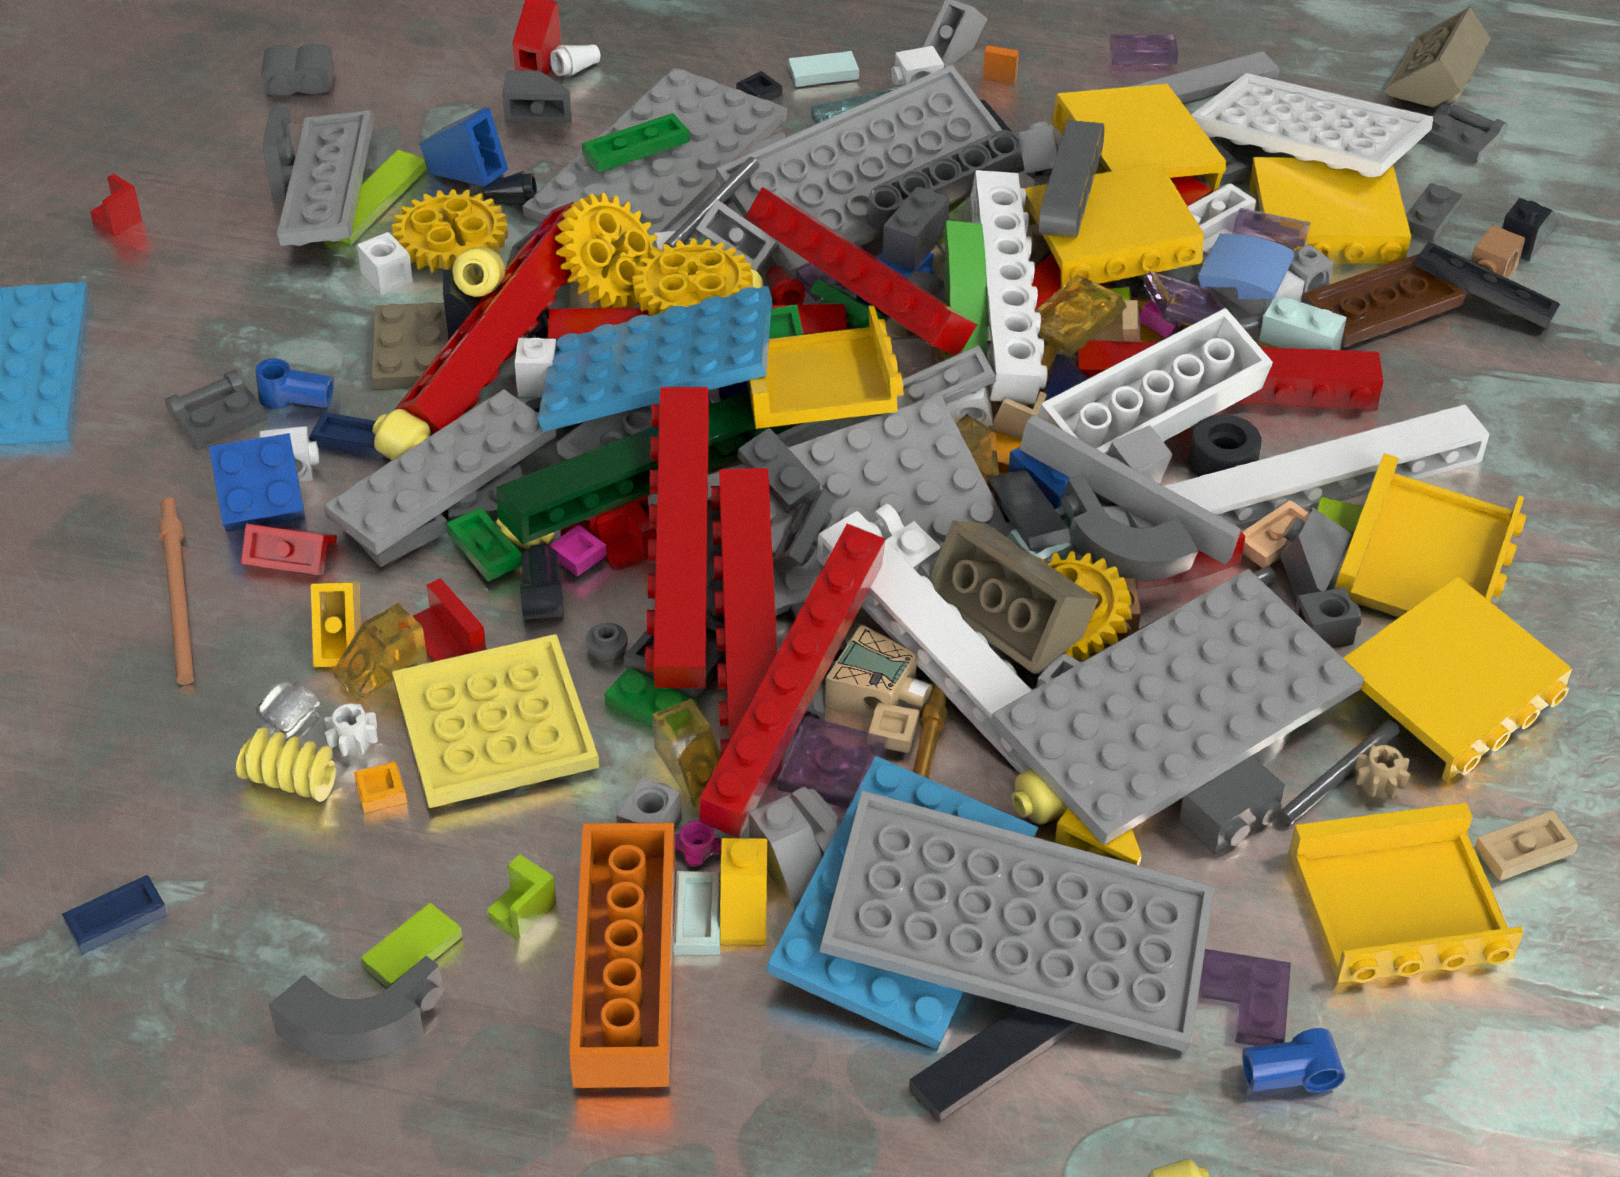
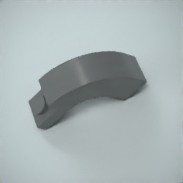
M1083 473L1068 479L1061 502L1066 516L1072 520L1069 528V542L1082 557L1087 553H1091L1093 564L1104 558L1107 568L1115 566L1120 578H1135L1136 581L1166 579L1191 569L1198 549L1179 517L1149 528H1134L1123 525L1105 512Z
M425 956L388 989L364 999H343L333 996L304 975L269 1004L275 1032L297 1049L327 1060L361 1061L392 1053L414 1041L423 1033L420 1013L434 1007L440 996L444 993L440 967L429 957Z

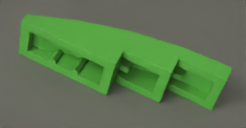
M946 220L943 230L946 254L943 274L946 294L943 302L978 324L962 352L979 345L985 357H987V278L983 225L981 223ZM948 353V358H951V357L954 356V355H951V354Z

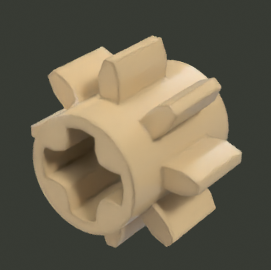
M1371 745L1368 756L1359 754L1357 757L1355 770L1358 771L1355 783L1356 785H1362L1371 797H1389L1392 799L1394 798L1396 788H1407L1411 775L1407 772L1410 760L1403 758L1401 753L1393 746Z

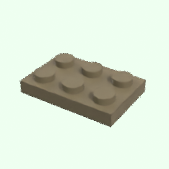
M444 302L389 304L375 307L371 376L373 390L411 388L449 341Z

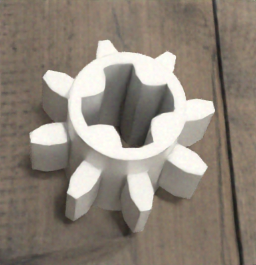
M359 703L357 705H340L334 711L332 717H325L324 719L327 746L331 748L338 746L342 757L346 755H363L369 748L370 743L378 742L376 715L374 712L365 714Z

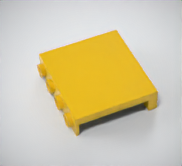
M1168 84L1057 93L1051 124L1060 130L1062 137L1068 120L1104 123V143L1096 174L1160 162L1169 178L1202 175L1213 191L1219 189L1222 175L1226 171V160Z
M1289 157L1253 158L1249 188L1250 193H1257L1266 238L1294 249V251L1310 244L1333 261L1334 264H1390L1407 258L1411 233L1393 165L1381 176L1366 177L1359 174V171L1348 168H1330L1326 163L1316 160L1302 161Z
M1160 162L1095 174L1078 236L1067 237L1042 234L1061 268L1062 290L1201 264L1203 260L1204 232ZM1048 184L1024 188L1026 200L1023 212H1028V226L1037 224L1039 228L1041 206Z
M874 305L868 306L870 327L769 339L767 376L747 381L756 429L898 412L897 397L904 394L901 372H898L896 355L892 354L890 336H887L885 319H878Z
M1383 453L1340 569L1335 589L1345 587L1353 603L1355 602L1396 617H1401L1456 576H1459L1488 601L1491 602L1492 596L1500 599L1508 576L1500 573L1502 566L1510 568L1517 545L1510 543L1512 536L1520 537L1527 517L1526 514L1520 513L1524 497L1518 496L1513 510L1396 474L1395 470L1399 458Z
M1459 576L1453 578L1343 657L1364 678L1361 690L1446 762L1442 779L1446 782L1460 772L1463 774L1470 772L1477 765L1481 756L1490 749L1493 752L1499 750L1517 728H1528L1546 706L1555 707L1569 691V687L1566 685L1572 671L1568 664Z
M1467 802L1295 825L1289 855L1337 983L1351 981L1364 983L1375 978L1394 975L1408 977L1423 971L1438 969L1457 970L1463 966L1482 963L1501 964L1515 958L1524 931L1521 926L1508 928L1467 834L1473 817Z

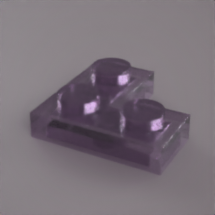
M1205 949L1198 997L1238 1003L1235 1043L1253 1046L1284 1043L1291 962Z

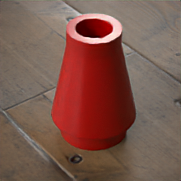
M782 266L771 267L766 273V281L768 282L772 297V304H803L805 299L804 285L786 272Z

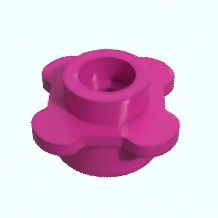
M699 820L686 823L681 828L680 833L674 835L675 850H680L683 853L685 862L689 866H700L703 860H706L709 856L721 854L722 839L715 837L713 827L703 824Z

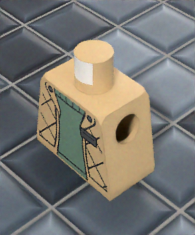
M860 625L826 677L825 706L873 718L877 702L901 706L903 702L923 709L930 699L932 685L916 679L917 656L914 652Z

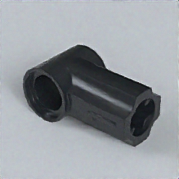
M545 544L531 545L528 551L522 553L523 584H520L523 621L564 617L561 580L558 581L556 551L547 548Z

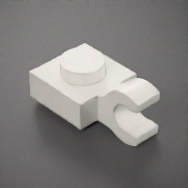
M887 503L874 512V515L878 518L874 524L879 528L882 536L894 549H899L903 552L908 563L917 572L921 564L939 556L941 547L915 521L904 527L896 510Z

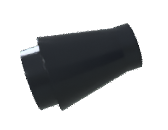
M525 171L493 181L484 187L486 200L492 198L494 203L524 205L531 198H534V195L538 192L534 174H526Z

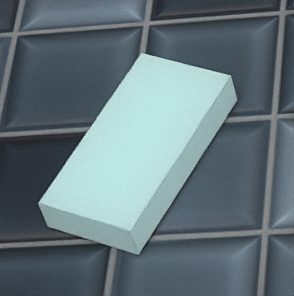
M852 51L788 58V69L795 87L859 79V68Z
M677 871L673 938L674 955H720L721 872Z

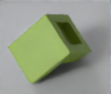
M521 854L507 865L510 888L487 909L490 919L519 939L557 904L554 876Z

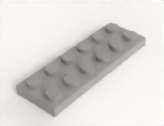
M371 110L306 117L304 119L277 231L281 246L292 244L301 246L310 242L327 240L336 242L345 238H351L374 125Z
M503 389L325 503V516L374 554L378 555L557 437L556 429L543 432L537 420L539 413Z

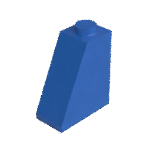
M487 107L441 128L419 143L429 174L485 187L509 170L490 108Z

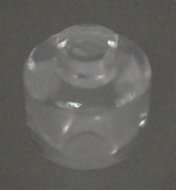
M296 681L293 685L281 682L257 705L256 714L262 721L257 726V729L261 727L270 730L271 737L278 731L282 732L285 735L286 742L293 736L302 739L320 720V713L317 708L321 703L300 682Z

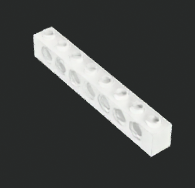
M976 170L970 195L972 223H981L983 225L987 278L986 359L996 376V382L988 385L990 401L1003 402L1004 398H1009L1018 403L1035 404L1039 388L1044 389L1046 386L1047 367L1046 365H1041L1044 341L1037 336L1040 331L1041 315L1040 312H1035L1034 310L1037 305L1038 291L1037 287L1031 285L1034 279L1035 266L1033 261H1029L1032 246L1031 237L1026 236L1029 216L1028 212H1023L1026 191L1024 188H1020L1018 173Z

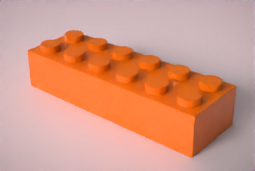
M583 823L569 1052L573 1088L669 1087L676 857L674 823Z

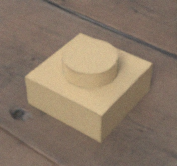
M877 702L868 731L867 745L909 753L919 721V710Z

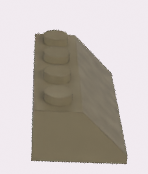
M1471 7L1414 38L1384 88L1387 96L1434 107L1442 102L1450 104L1462 96L1464 86L1471 80L1470 75L1478 67L1477 63L1485 54L1484 50L1491 39Z
M953 520L929 578L935 591L947 603L954 605L958 609L962 619L975 632L981 633L987 641L1032 673H1040L1083 637L1099 600L986 523Z

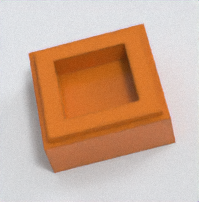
M987 45L984 51L983 79L1014 85L1017 80L1019 51Z

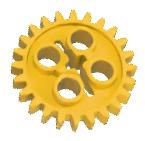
M452 189L449 195H444L442 191L438 190L436 193L437 197L433 198L428 194H423L424 201L420 202L412 199V208L402 206V214L395 215V223L392 224V236L409 253L410 263L416 262L418 270L428 265L430 266V273H434L438 268H444V270L453 268L458 256L473 247L483 246L492 249L500 255L499 248L506 246L505 239L508 238L506 214H502V207L500 205L494 206V199L492 198L483 201L482 193L470 197L469 190L463 192L462 195H457L455 189Z
M601 193L596 197L594 194H590L584 199L581 198L563 213L565 219L557 224L563 232L555 236V240L564 245V247L556 251L557 255L566 258V262L560 267L565 270L570 269L572 272L568 282L578 281L580 285L577 293L580 295L588 291L589 303L592 304L600 299L601 308H608L611 305L613 308H627L640 304V302L635 301L632 277L635 276V267L641 266V258L651 259V250L662 253L661 249L653 247L652 242L658 239L657 235H649L647 232L651 223L645 222L642 224L639 221L641 211L639 210L632 214L630 212V202L627 201L620 205L617 195L610 199L607 198L605 193Z
M695 238L691 239L689 245H684L682 241L677 240L676 247L674 248L663 244L662 253L651 250V259L641 258V266L635 267V276L632 277L635 301L640 302L641 311H649V316L664 313L667 309L674 306L687 307L699 304L709 297L718 296L722 298L737 294V292L744 288L753 287L751 264L746 263L745 255H737L735 247L725 250L724 242L711 246L710 239L705 240L702 245L697 244Z
M1070 551L1066 560H1061L1057 552L1053 553L1052 562L1046 564L1099 599L1083 637L1064 652L1074 659L1082 658L1085 661L1091 658V653L1096 652L1098 654L1105 650V643L1110 645L1116 644L1118 642L1116 633L1127 632L1125 620L1132 619L1130 593L1127 589L1125 578H1119L1118 570L1115 566L1108 569L1104 558L1093 564L1091 553L1084 555L1080 561L1076 560L1074 551Z

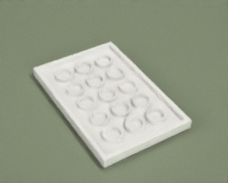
M1245 73L1191 114L1208 137L1219 136L1231 139V142L1237 145L1251 144L1260 146L1264 151L1270 153L1284 152L1292 154L1296 159L1302 161L1316 160L1324 162L1328 167L1334 169L1348 168L1359 171V174L1366 177L1381 176L1432 129L1433 123L1432 116Z

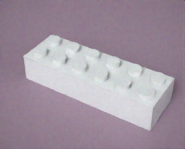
M1224 308L1041 403L1038 417L1107 454L1111 442L1149 425L1160 439L1165 441L1262 389L1273 362L1232 314Z

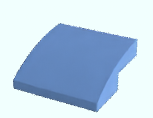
M1220 233L1198 275L1201 288L1236 287L1238 299H1274L1294 258V252L1292 249L1266 239L1248 235Z

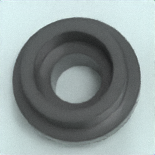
M614 623L598 624L592 627L586 635L588 650L600 661L607 662L618 659L628 644L626 631Z

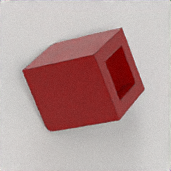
M112 174L107 177L111 195L103 200V204L91 210L90 215L94 224L115 237L141 222L142 216L135 187L119 176Z
M639 503L603 515L595 520L596 538L606 544L607 556L605 559L614 571H619L648 559L649 538H657L656 528H649V516Z

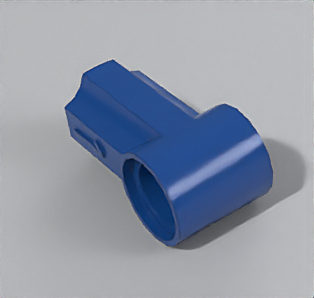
M278 358L263 360L256 366L258 400L264 407L280 409L290 403L329 409L334 390V377L290 370L289 364Z
M1313 1028L1297 1034L1291 1042L1243 1048V1075L1247 1087L1251 1088L1252 1092L1303 1085L1309 1092L1322 1093L1337 1088L1346 1078L1332 1033L1327 1029Z

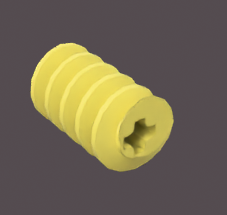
M261 727L241 748L235 770L237 776L241 779L250 778L255 783H265L271 788L281 787L285 792H297L302 797H313L316 801L321 802L331 793L336 777V767L334 761H332L333 753L330 746L325 745L317 752L316 743L308 741L301 748V739L293 736L286 742L285 735L282 732L278 731L271 737L270 730Z

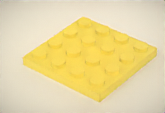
M557 634L392 671L396 693L428 808L599 768V756Z

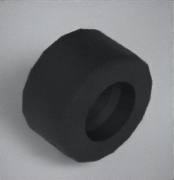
M1225 414L1210 416L1200 421L1193 429L1189 465L1193 473L1200 477L1205 474L1258 461L1262 437L1258 429L1248 420Z

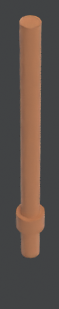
M165 498L160 502L162 520L158 524L159 539L164 544L176 680L181 685H188L193 682L194 676L180 543L184 539L183 523L178 519L176 500Z

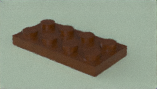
M1416 254L1303 294L1302 303L1347 317L1341 345L1346 347L1461 306L1464 302L1465 293L1458 286L1414 266L1419 255Z

